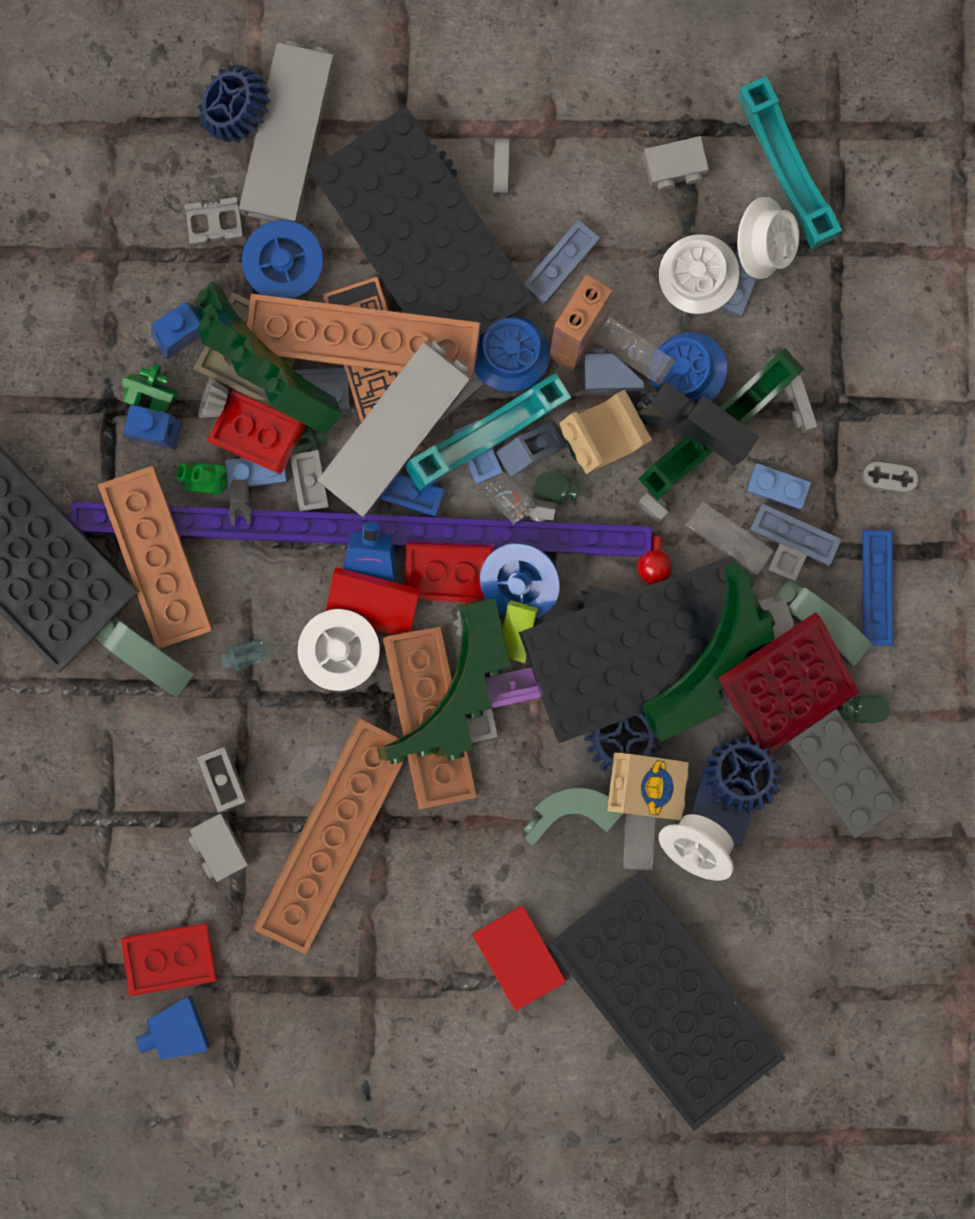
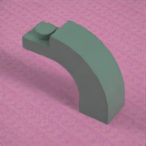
M788 580L775 596L776 601L786 599L791 617L799 623L817 612L822 618L842 659L853 667L872 645L849 620L805 587L801 588Z
M116 617L95 637L104 647L176 698L194 675Z
M585 788L561 790L544 798L534 807L542 817L539 820L534 817L523 829L527 833L524 839L533 846L555 820L567 814L584 815L596 823L602 830L608 832L623 813L607 811L609 796L601 792Z

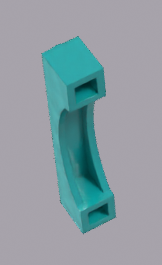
M767 76L741 87L737 98L811 250L838 238L842 229L830 205L826 203L798 153L782 115L779 100Z
M555 373L472 426L412 458L405 465V469L419 491H422L562 407L571 396Z

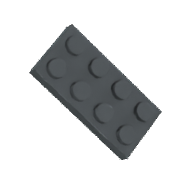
M836 709L787 742L854 839L903 806Z

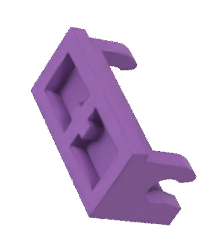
M531 667L493 677H485L492 708L489 709L542 698Z

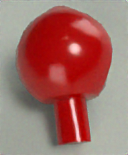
M652 537L651 550L644 553L638 559L637 572L639 577L648 585L668 579L672 571L671 560L662 551L663 538Z

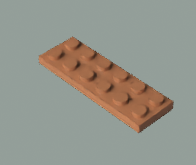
M155 465L98 484L132 582L140 591L137 595L156 647L160 649L212 631L210 619Z
M441 627L383 638L403 736L417 728L433 713L451 684L452 679ZM435 748V753L420 757L417 756V753L408 755L419 810L477 798L467 751L464 752V757L455 760H447V757L437 756Z

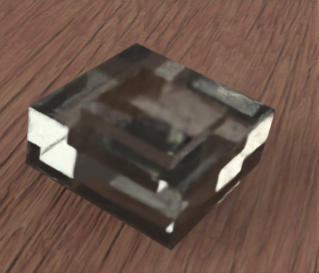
M556 553V568L560 582H585L586 554Z

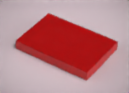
M232 390L224 405L222 414L218 417L207 441L281 475L306 425L269 405Z
M407 541L405 585L420 589L418 600L473 602L485 599L480 585V573L485 560L494 551V545Z
M335 567L326 611L334 609L349 610L365 618L371 624L374 631L389 635L408 633L412 629L420 589Z
M523 905L472 934L515 1011L566 983Z
M208 923L120 938L130 996L218 981Z

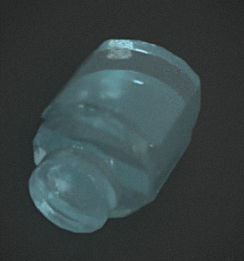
M255 640L236 647H228L229 655H226V653L220 654L225 671L234 665L237 672L241 668L264 661L267 658L264 651H259L263 648L262 641Z

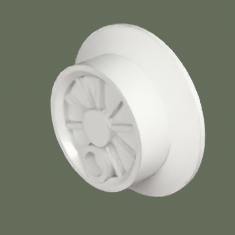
M760 197L750 203L742 216L738 230V254L744 270L753 278L763 279L769 277L776 269L787 267L793 261L799 245V228L796 218L791 212L782 210L779 204L769 197Z
M691 235L677 241L667 250L660 264L659 282L663 294L673 306L687 313L705 314L721 308L731 299L739 283V265L735 254L723 241L709 235Z
M344 609L328 610L311 619L303 629L298 642V658L304 673L318 686L333 691L349 690L361 685L373 673L379 659V641L371 624L359 614Z
M690 814L684 816L678 825H667L660 831L659 842L662 849L675 863L688 872L715 881L728 879L733 873V862L729 856L734 847L733 840L726 830L714 821L700 815Z

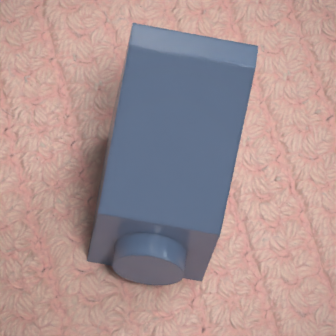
M605 349L590 350V354L584 355L585 393H618L623 390L626 392H642L644 382L615 354H607Z
M551 422L518 436L496 452L510 477H513L539 464L567 446Z

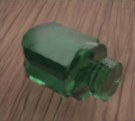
M307 426V431L302 432L299 440L309 437L310 442L296 446L292 454L313 448L314 451L319 450V442L321 445L327 443L326 435L318 431L314 432L311 427Z
M544 472L538 476L535 482L537 494L542 500L558 504H566L568 497H570V501L577 502L580 493V485L574 484L571 486L572 479L555 473Z
M858 695L853 697L852 702L845 701L843 704L845 719L853 718L854 722L861 724L882 722L887 719L890 713L889 702L880 695Z

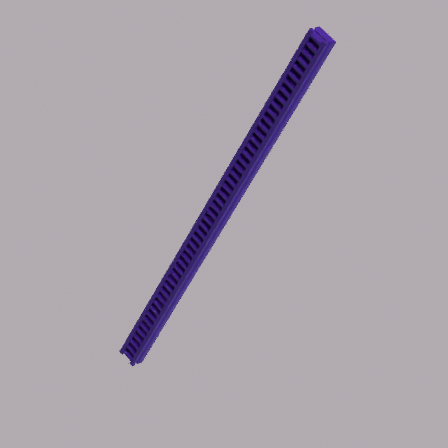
M72 502L71 520L83 533L115 534L104 503ZM169 506L180 537L348 545L351 533H362L364 523L375 522L380 525V534L390 535L393 538L394 547H406L407 541L494 545L495 550L510 543H524L532 545L544 553L640 557L651 550L652 527L390 515H366L362 517L360 514L251 510V524L246 523L245 517H237L235 525H231L230 509Z

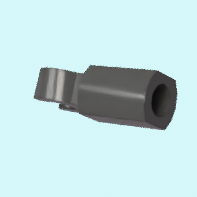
M232 480L229 486L230 523L235 525L237 517H245L246 523L251 524L249 484L246 480Z

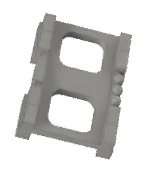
M237 197L220 199V203L217 201L214 204L210 202L209 205L205 203L204 206L202 202L184 204L189 244L191 246L207 244L209 240L218 241L225 238L228 241L243 238ZM234 211L237 218V227L223 230L220 226V213ZM206 215L208 217L209 230L204 233H193L191 218L193 216Z

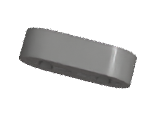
M495 138L493 192L508 193L509 139Z
M872 462L863 469L862 480L871 489L908 493L917 486L918 475L913 468L908 466ZM875 468H878L879 474L888 475L887 479L880 478L877 480V483H874L873 477L868 476V472L870 473ZM905 472L907 473V478L911 479L912 482L902 487V483L892 480V477H900Z

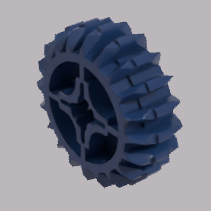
M239 64L237 66L228 65L226 70L219 68L218 76L211 75V83L204 85L206 91L204 94L199 95L203 102L197 106L201 111L198 118L203 122L202 127L212 137L223 142L231 143L233 141L240 143L242 138H250V132H258L257 126L259 123H265L263 115L269 113L266 105L271 102L267 96L270 89L265 85L266 81L252 68Z
M643 713L635 715V717L643 723L646 732L632 731L628 725V720L625 719L618 722L617 729L613 733L600 734V729L593 731V736L584 737V741H593L594 746L586 748L587 753L596 750L598 754L591 761L593 763L598 762L600 759L604 761L600 770H606L608 765H611L613 768V759L606 755L600 743H613L618 747L619 753H624L623 746L619 744L620 741L617 743L616 739H608V737H615L621 733L622 722L627 733H630L631 736H638V738L626 741V746H624L625 754H629L632 743L647 741L641 756L657 758L655 754L651 753V750H661L662 746L654 744V739L658 738L648 726L646 716Z
M734 736L731 743L723 740L721 748L715 746L712 750L713 755H709L706 759L709 766L704 767L703 773L709 776L704 779V784L713 785L707 793L708 795H718L715 800L717 805L722 800L726 802L725 811H729L732 806H735V812L739 815L744 807L748 814L754 812V807L762 811L765 808L764 803L771 804L774 801L772 795H777L780 791L776 785L781 784L782 777L775 774L781 772L782 766L773 765L778 759L777 755L769 757L767 754L771 749L770 746H766L762 750L759 748L760 740L752 745L750 744L749 736H745L742 743L737 736ZM741 755L748 756L755 760V762H747ZM727 758L730 763L728 767L731 774L725 780H722L721 764ZM739 771H741V774L743 771L746 774L751 772L746 780H744V777L743 779L740 777L735 778ZM760 771H763L764 787L759 792L756 788L758 784L755 776ZM738 788L744 793V795L748 796L738 795L732 792L730 789Z

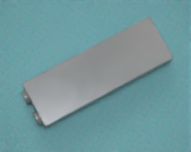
M285 41V44H276L267 87L270 89L267 96L271 100L266 105L269 113L263 115L265 123H259L257 127L258 132H256L239 206L241 215L271 222L278 220L299 222L335 64L333 54H329L330 52L327 49L313 47V50L301 48L302 46L299 43Z
M435 340L432 343L429 341L422 343L317 480L362 517L369 514L474 378L469 374L471 369L459 359L454 362L446 355L448 350Z

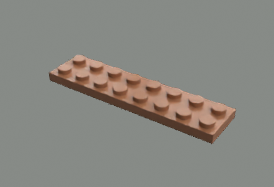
M251 294L247 320L249 329L278 357L401 372L423 342L429 341L432 343L435 340L448 350L446 355L454 362L457 359L464 362L471 369L469 374L473 377L481 323L258 294Z
M358 719L253 926L255 931L305 955L307 954L403 762L390 764L389 760L379 759L377 747L396 741L399 738L362 719Z

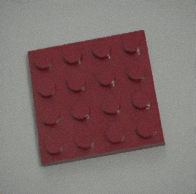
M817 612L718 678L753 743H757L760 740L759 748L762 750L766 746H770L771 749L767 755L860 693L822 618Z

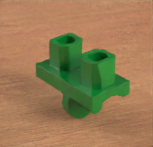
M156 363L151 370L145 368L140 370L139 376L148 378V380L129 374L128 378H123L121 385L126 387L124 402L139 406L143 394L153 397L149 409L164 413L168 410L171 402L177 399L179 391L157 384L159 382L167 385L169 377L160 374L161 365Z
M190 462V465L179 464L175 480L185 483L183 490L220 495L227 486V477L225 475L227 467L198 462Z

